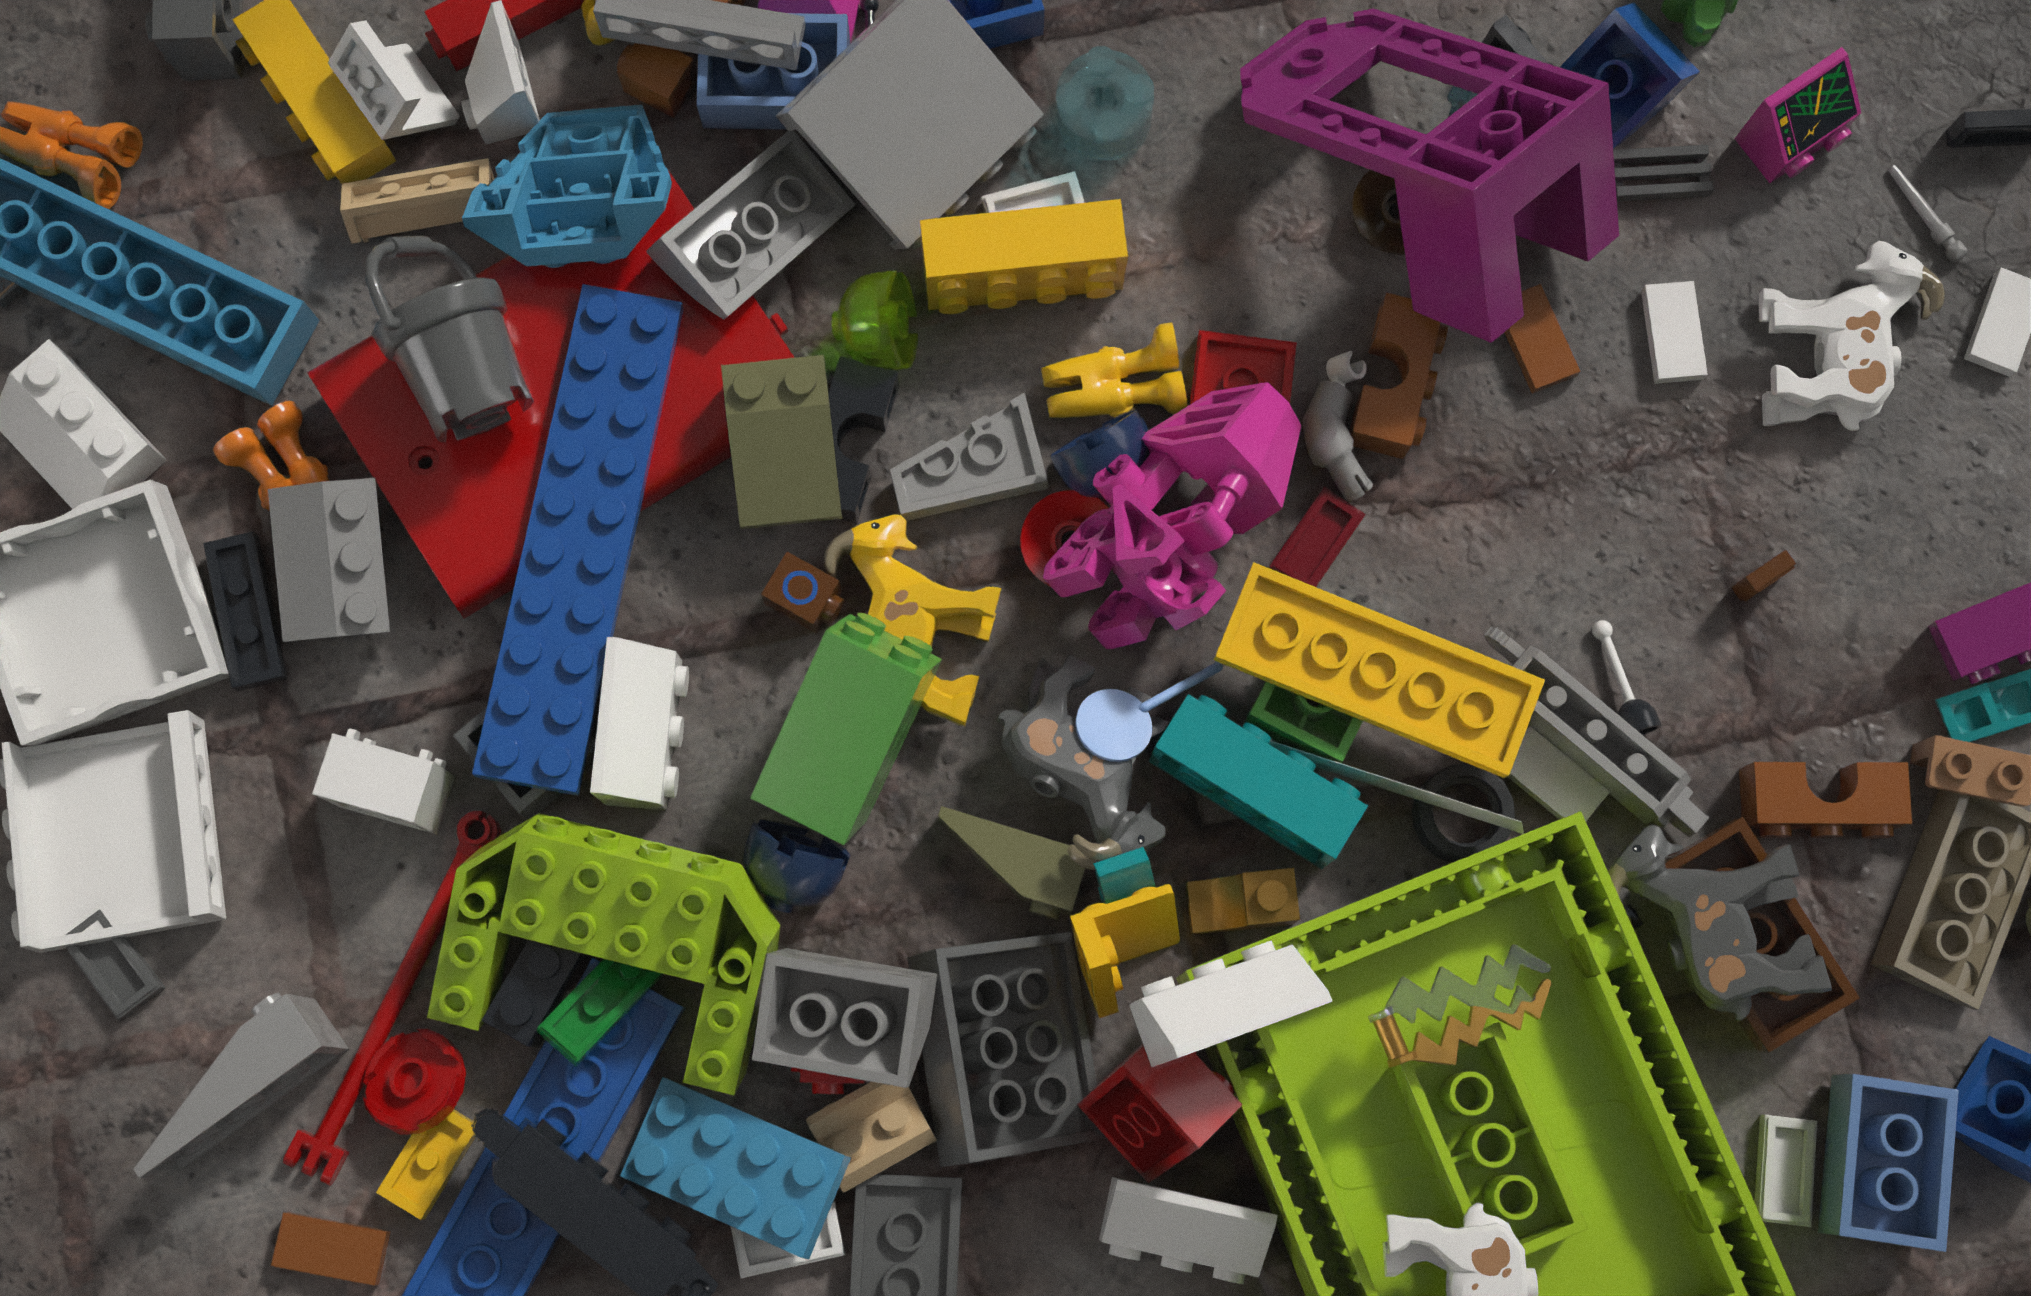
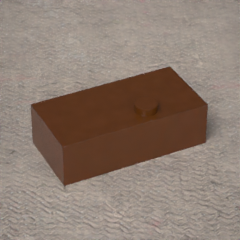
M1741 817L1727 822L1687 846L1679 853L1667 858L1665 865L1666 868L1732 871L1763 861L1767 853L1745 819ZM1796 898L1760 905L1747 911L1757 939V953L1776 957L1785 953L1794 940L1809 934L1816 956H1823L1832 986L1831 991L1823 993L1785 996L1775 992H1762L1751 996L1752 1006L1750 1012L1742 1021L1738 1022L1756 1050L1769 1053L1860 999V997Z

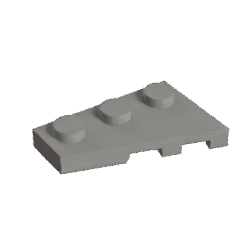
M1025 393L1010 400L1008 407L990 417L984 415L970 423L971 428L948 441L940 440L890 469L900 515L906 521L1048 489V480Z

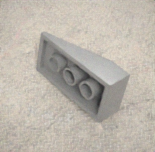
M274 993L252 1008L251 1012L254 1017L240 1026L133 1170L139 1178L175 1176L349 1050L314 998L292 994L281 996L280 993Z

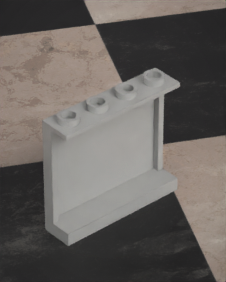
M895 0L789 102L776 117L788 131L798 130L894 239L889 244L893 250L908 249L909 247L915 250L922 245L920 220L939 218L943 213L950 216L959 210L969 199L966 191L977 180L981 183L987 181L1002 167L1003 163L999 158L1011 147L1014 150L1022 147L1035 135L1037 130L1033 125L1044 113L949 0Z

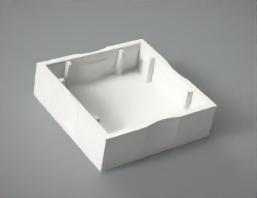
M147 480L79 504L71 511L55 519L42 523L20 525L0 532V689L21 745L49 743L229 678L221 632L166 485L153 480Z

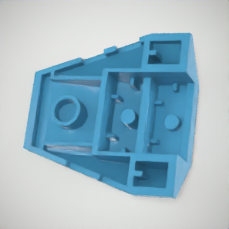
M631 105L547 113L518 143L520 153L511 162L503 159L495 167L497 177L489 186L480 183L471 192L462 220L464 227L525 266L545 265L556 268L574 262L594 261L605 264L617 259L626 258L665 211L672 185L669 171L664 165L659 146L656 145L653 131L643 106Z

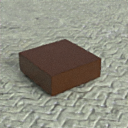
M1784 550L1737 582L1731 589L1740 601L1744 600L1746 602L1795 568L1794 565L1797 563L1788 551Z

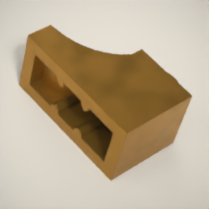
M1294 868L1246 872L1222 878L1191 881L1185 884L1191 935L1293 925L1300 920Z

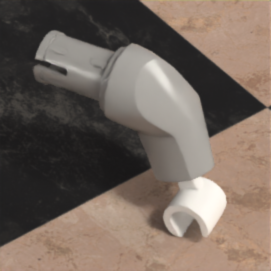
M1352 351L1342 353L1328 360L1326 371L1331 381L1320 382L1303 418L1304 439L1312 463L1315 466L1318 465L1321 468L1325 467L1342 493L1343 499L1347 502L1356 500L1365 494L1361 487L1365 491H1369L1373 486V483L1368 479L1351 452L1354 440L1345 426L1353 399L1352 393L1345 388V384L1363 378L1366 373V363L1363 360L1350 364Z

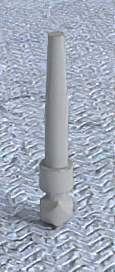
M1896 165L1889 168L1888 171L1932 231L1930 236L1938 246L1943 245L1945 247L1944 253L1952 263L1962 260L1967 254V248L1960 240L1956 241L1953 238L1955 233L1948 223H1942L1926 200Z

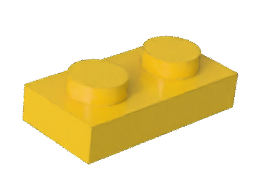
M453 1110L438 1126L420 1134H412L376 1193L420 1220L426 1219L476 1138L474 1137L475 1133L472 1131L473 1127H471L473 1121L458 1111Z

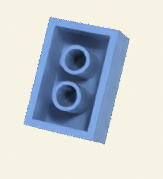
M788 13L804 16L806 24L797 70L698 54L697 108L703 128L786 129L777 119L776 115L850 45L848 15Z
M1858 1074L1832 1075L1818 1233L1946 1252L1959 1090Z

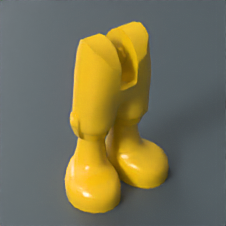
M1173 323L1159 324L1153 332L1151 343L1140 350L1124 354V351L1120 348L1104 346L1098 352L1069 358L1042 367L1041 373L1045 387L1059 388L1082 384V390L1064 392L1047 398L1049 417L1069 418L1097 415L1116 417L1134 408L1133 404L1160 405L1171 414H1176L1188 406L1181 371L1165 373L1157 379L1134 384L1121 382V379L1132 374L1168 372L1179 369V355Z

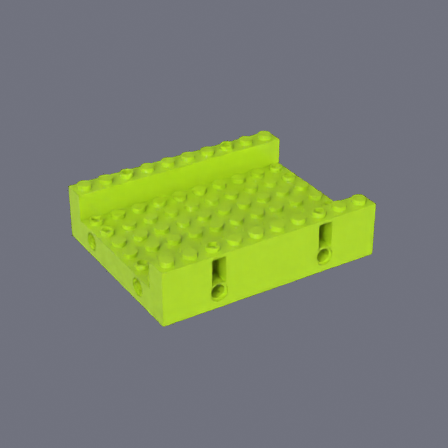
M1581 811L1201 964L1204 965L1222 958L1225 967L1228 968L1244 962L1241 952L1257 945L1272 941L1275 950L1293 944L1328 989L1333 1001L1205 1048L1213 1070L1228 1080L1233 1087L1234 1096L1242 1104L1232 1116L1271 1212L1278 1215L1277 1227L1306 1296H1447V1271L1428 1261L1413 1263L1403 1273L1395 1277L1385 1276L1383 1242H1388L1386 1215L1394 1214L1412 1218H1428L1444 1227L1461 1228L1464 1227L1463 1218L1465 1213L1475 1203L1483 1204V1211L1486 1214L1497 1216L1509 1223L1515 1237L1525 1249L1526 1268H1534L1536 1271L1538 1296H1796ZM1188 969L1176 979L1180 985L1194 980L1191 969ZM1549 979L1551 981L1540 1019H1535L1524 1012L1521 1030L1517 1031L1498 1019L1489 1016L1477 1047H1471L1459 1041L1456 1065L1410 1060L1389 1068L1387 1063L1388 1057L1373 1021L1393 1014L1410 1052L1413 1050L1416 1032L1422 1033L1439 1045L1447 1016L1451 1015L1467 1025L1471 1006L1485 1007L1502 1013L1513 1014L1518 1002L1532 1001V995L1542 980Z

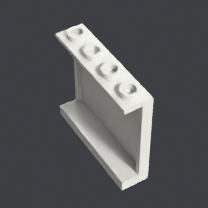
M189 710L168 713V722L23 748L11 742L2 743L3 759H0V784L6 790L8 808L3 811L2 825L6 837L11 841L12 860H9L7 863V878L16 895L17 911L12 913L11 925L16 940L20 942V947L43 953L65 949V947L72 945L82 946L112 940L111 938L132 937L226 920L205 723L203 719ZM99 909L113 926L103 928L97 920L80 933L66 935Z

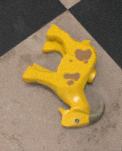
M893 514L862 523L835 537L826 548L824 567L827 574L836 578L840 560L845 555L851 557L873 593L868 615L882 621L886 625L884 631L902 640L904 636L915 637L931 647L937 630L953 631L989 642L1001 588L985 587L973 592L948 588L931 581L921 573L892 558L897 549L908 551L917 549V546L906 537L907 521L901 515ZM935 675L921 707L929 714L965 727L969 709L972 707L979 676L965 675L954 681L939 679Z

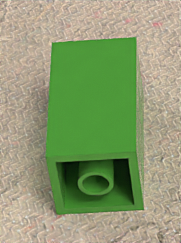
M857 613V616L849 614L825 631L750 797L842 845H845L868 820L942 661L941 658L931 654L932 647L924 641L912 636H904L902 640L884 631L886 625L882 621L865 613Z

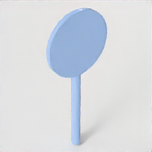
M1215 662L1143 703L1135 696L1117 689H1104L1092 693L1082 702L1076 714L1075 727L1079 740L1090 753L1106 761L1123 762L1135 758L1146 748L1152 735V721L1148 711L1220 672L1223 669V664Z

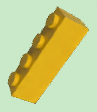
M264 0L232 19L243 35L235 41L252 67L261 62L268 74L260 79L277 105L286 100L293 113L285 118L302 143L310 138L312 139L319 151L311 155L327 181L334 177H337L341 184L366 180L396 162L385 141L377 134L329 66V57L290 0Z

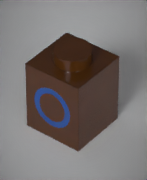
M788 551L761 593L766 606L816 634L823 623L829 626L832 625L845 601L839 597L842 593L839 580Z

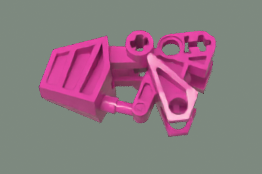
M1268 382L1212 391L1145 433L1141 440L1147 446L1150 455L1140 467L1136 465L1130 456L1123 454L1119 455L1108 465L1114 474L1109 473L1106 467L1096 473L1093 479V486L1111 507L1094 513L1079 526L1046 564L1043 578L1060 597H1069L1102 587L1111 569H1113L1114 574L1117 575L1124 587L1120 591L1114 590L1093 614L1088 624V630L1104 648L1115 649L1146 640L1156 618L1162 616L1166 618L1175 630H1178L1206 615L1226 592L1220 582L1213 578L1218 569V562L1209 551L1221 548L1232 538L1233 534H1244L1283 508L1302 426L1290 403ZM1182 472H1187L1195 480L1202 478L1207 483L1191 502L1192 506L1162 516H1158L1152 511ZM1206 591L1205 594L1199 600L1192 603L1195 597H1197L1200 593Z

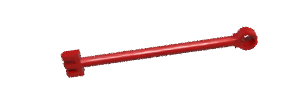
M472 811L460 819L457 825V837L459 840L456 848L457 853L316 1134L314 1135L305 1130H297L283 1158V1164L294 1168L304 1150H306L309 1154L301 1172L310 1177L314 1176L322 1160L325 1159L328 1163L323 1170L320 1182L329 1186L335 1182L349 1151L334 1143L364 1085V1074L375 1052L385 1043L446 922L456 869L478 849L501 836L499 822L492 815L489 814L485 818V812ZM475 822H482L485 827L483 836L476 840L471 839L468 834L470 825Z

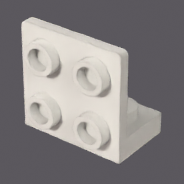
M367 21L349 24L328 64L382 140L456 124L459 114L408 44L384 47Z

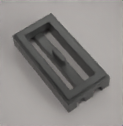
M1708 145L1613 150L1617 202L1709 197L1714 191L1713 181H1709V175L1712 171L1711 163H1707V156L1709 155ZM1677 162H1694V163H1695V164H1680V165H1662V166H1644V167H1627V168H1621V166H1624V165L1660 164V163H1677ZM1696 176L1697 182L1623 186V180H1660Z

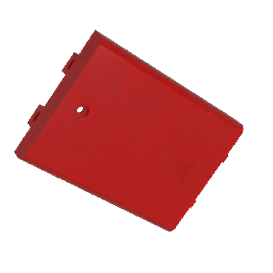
M670 172L672 185L665 211L626 258L617 259L605 264L586 261L568 263L561 267L551 268L545 265L525 266L508 255L476 274L477 278L496 280L502 290L507 306V311L503 318L525 382L534 400V403L525 412L522 411L518 401L506 407L512 420L503 425L458 441L453 430L448 429L446 442H439L429 420L396 362L390 361L384 356L372 335L307 372L463 619L514 589L582 284L679 301L683 304V315L640 512L731 457L721 365L795 358L780 337L788 332L787 326L778 313H775L768 319L753 295L728 317L722 319L685 292L647 254L646 251L660 237L694 210V207ZM424 457H429L433 460L432 466L426 470L419 468V461Z

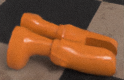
M7 101L0 114L11 125L28 132L26 135L0 126L1 154L33 168L38 175L54 176L64 172L72 176L78 182L83 198L107 209L115 205L121 192L120 176L111 163L127 168L131 167L138 161L142 152L143 139L140 130L125 122L108 123L101 127L83 125L81 119L73 114L72 111L62 110L60 112ZM79 145L98 153L105 160L95 156L76 154L64 147Z
M285 401L271 407L261 415L257 423L258 429L275 448L288 467L290 478L286 479L278 472L266 454L256 433L251 428L236 429L222 437L213 447V452L221 463L245 469L260 483L258 494L261 506L270 511L268 489L329 481L327 477L328 467L323 465L318 459L306 456L300 444L298 431L301 427L303 416L301 409L294 401Z

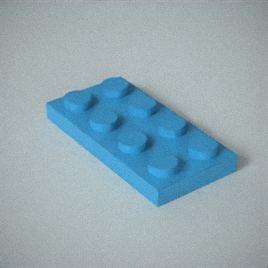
M662 1077L620 1176L798 1257L810 1259L851 1157Z

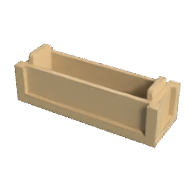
M486 158L343 183L340 212L351 244L359 243L361 239L366 243L372 237L463 222L462 216L471 192L480 183L489 186L494 180L489 159Z

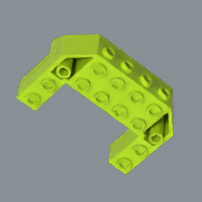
M537 813L478 849L456 869L427 1018L478 1031L485 1023L482 1021V1018L501 988L511 935L703 983L704 989L683 1083L734 1096L747 1071L757 1027L767 953L778 951L780 924L740 863Z

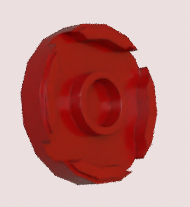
M416 1029L419 1032H412L407 1035L402 1032L391 1037L375 1052L365 1070L363 1084L367 1086L366 1098L363 1097L365 1109L375 1122L400 1135L420 1134L438 1126L453 1112L464 1090L466 1069L462 1054L452 1041L429 1029Z

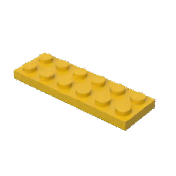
M1253 562L1214 657V661L1502 778L1508 777L1545 682V679Z

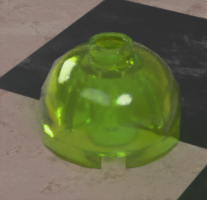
M897 270L880 271L860 276L849 284L840 299L838 311H834L832 314L831 324L835 339L842 341L850 357L862 364L898 370L911 368L916 358L918 333L909 334L908 318L917 317L916 305L906 275L903 272L896 273Z

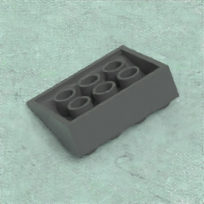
M1071 932L939 948L907 957L909 969L937 974L931 1024L922 1048L940 1167L973 1163L1106 1139V1136L1077 1106L1097 1086Z

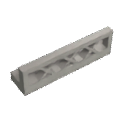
M596 0L593 10L601 35L604 38L797 70L806 26L804 16L712 0Z

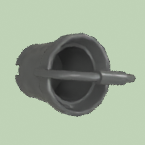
M427 236L388 237L382 244L374 246L365 263L366 284L380 317L372 331V336L384 356L390 361L396 362L429 420L439 442H446L448 429L453 430L458 441L503 425L512 420L506 407L516 401L519 402L523 412L529 409L534 400L525 382L503 318L507 311V306L502 290L496 280L477 278L472 268L457 252L442 243L431 241ZM435 254L449 262L464 279L430 290L391 310L378 277L379 263L384 256L388 258L423 257Z

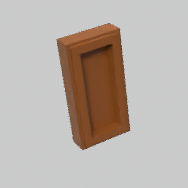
M1541 284L1521 291L1524 316L1504 332L1532 394L1577 377L1581 372Z
M283 1212L271 1266L374 1286L379 1285L391 1231L293 1212Z

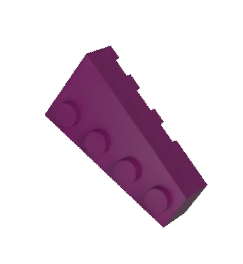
M2031 582L1939 619L1928 626L1953 681L1967 676L1972 685L2001 673L1997 665L1998 663L2013 657H2017L2020 665L2031 661Z

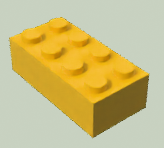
M1121 199L920 220L922 256L929 310L939 309V312L943 314H956L966 311L968 306L988 304V307L993 309H1004L1016 305L1017 301L1037 299L1039 303L1051 304L1065 300L1068 295L1086 294L1088 298L1098 299L1113 295L1115 290H1123L1128 251Z

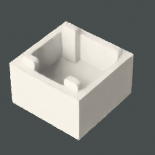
M350 728L347 731L346 737L332 733L312 793L313 795L344 809L437 834L455 779L453 774L445 770L446 761L435 758L434 762L431 761L433 753L425 749H421L419 757L376 746L375 741L367 738L363 742L358 741L360 732Z

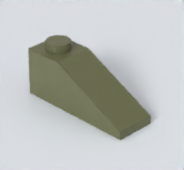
M941 806L938 815L939 822L1021 901L1031 903L1030 913L1056 921L1059 920L1060 913L1071 915L1085 868H1082L1070 858L1067 852L1070 845Z

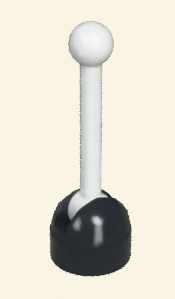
M1605 620L1597 621L1592 627V633L1596 639L1602 642L1625 701L1620 707L1618 715L1642 735L1659 729L1662 724L1655 708L1648 702L1635 699L1610 637L1613 632L1611 624Z

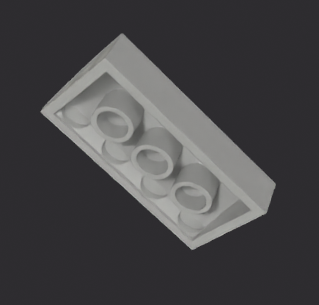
M794 130L786 132L660 237L646 252L685 292L708 310L725 319L856 204Z

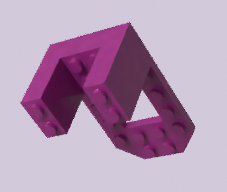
M1374 8L1353 12L1354 21L1327 25L1326 17L1306 20L1240 68L1241 102L1245 123L1394 178L1413 311L1492 343L1524 316L1515 235L1587 262L1619 236L1609 85L1607 82ZM1380 61L1478 94L1427 134L1330 101L1332 97L1352 82L1358 80L1361 75Z

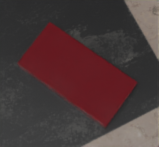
M1324 487L1269 568L1317 587L1366 514Z

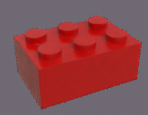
M1142 1044L1077 1104L1148 1183L1198 1150L1242 1106L1240 1101L1234 1096L1233 1087L1228 1080L1221 1074L1211 1071L1196 1055L1197 1051L1151 1067L1146 1050Z

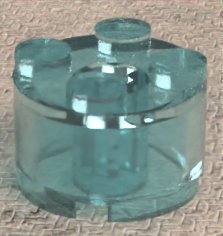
M1097 46L1089 50L1088 53L1079 56L1065 68L1057 84L1056 123L1062 141L1073 153L1092 162L1121 160L1131 156L1144 144L1150 132L1154 105V84L1145 68L1137 60L1125 53L1111 50L1106 46Z

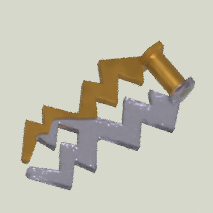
M1512 944L1504 966L1500 965L1489 955L1484 957L1477 984L1474 986L1443 966L1438 969L1430 993L1402 976L1385 1008L1368 1015L1370 1023L1373 1022L1388 1057L1387 1063L1389 1068L1410 1060L1456 1065L1459 1041L1471 1047H1477L1489 1016L1498 1019L1517 1031L1521 1030L1524 1012L1535 1019H1540L1551 986L1549 979L1540 982L1532 997L1520 985L1516 986L1509 1006L1494 998L1498 984L1508 990L1513 989L1520 964L1541 973L1549 972L1551 969L1550 965L1521 947ZM1450 995L1470 1006L1467 1025L1451 1015L1447 1016L1439 1045L1422 1033L1416 1032L1413 1050L1410 1052L1393 1015L1397 1012L1409 1022L1415 1023L1416 1011L1419 1008L1439 1022L1442 1020Z

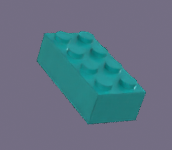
M1188 694L1156 744L1148 762L1322 870L1333 862L1368 805L1358 800L1361 793L1341 779L1333 778L1332 782H1329L1313 772L1316 765L1300 753L1289 750L1286 755L1269 744L1271 737L1260 728L1247 722L1241 727L1225 717L1227 710L1215 700L1205 695H1200L1197 700Z

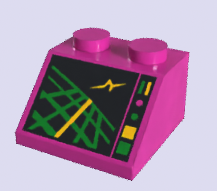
M1842 47L1764 99L1734 138L1769 183L1784 173L1790 179L1795 177L1814 162L1815 159L1812 157V154L1822 147L1829 153L1853 134L1849 127L1862 112L1846 51Z

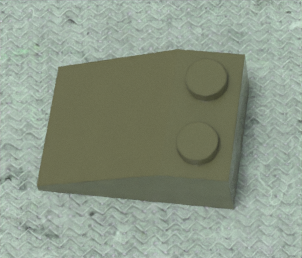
M824 355L721 365L740 529L842 519Z

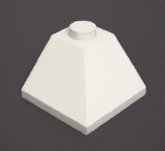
M501 0L492 2L465 78L469 99L461 101L469 129L478 128L485 144L525 135L540 121L520 43Z

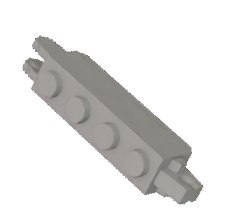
M1497 627L1489 628L1484 634L1485 640L1494 650L1511 663L1510 666L1545 679L1528 724L1529 727L1531 726L1608 789L1610 791L1609 794L1644 824L1653 821L1661 828H1665L1668 823H1671L1687 837L1695 835L1709 817L1689 800L1693 794V791L1687 786L1691 778L1683 768L1544 652L1531 645L1525 650L1511 637H1508L1506 633L1502 632V630H1499Z

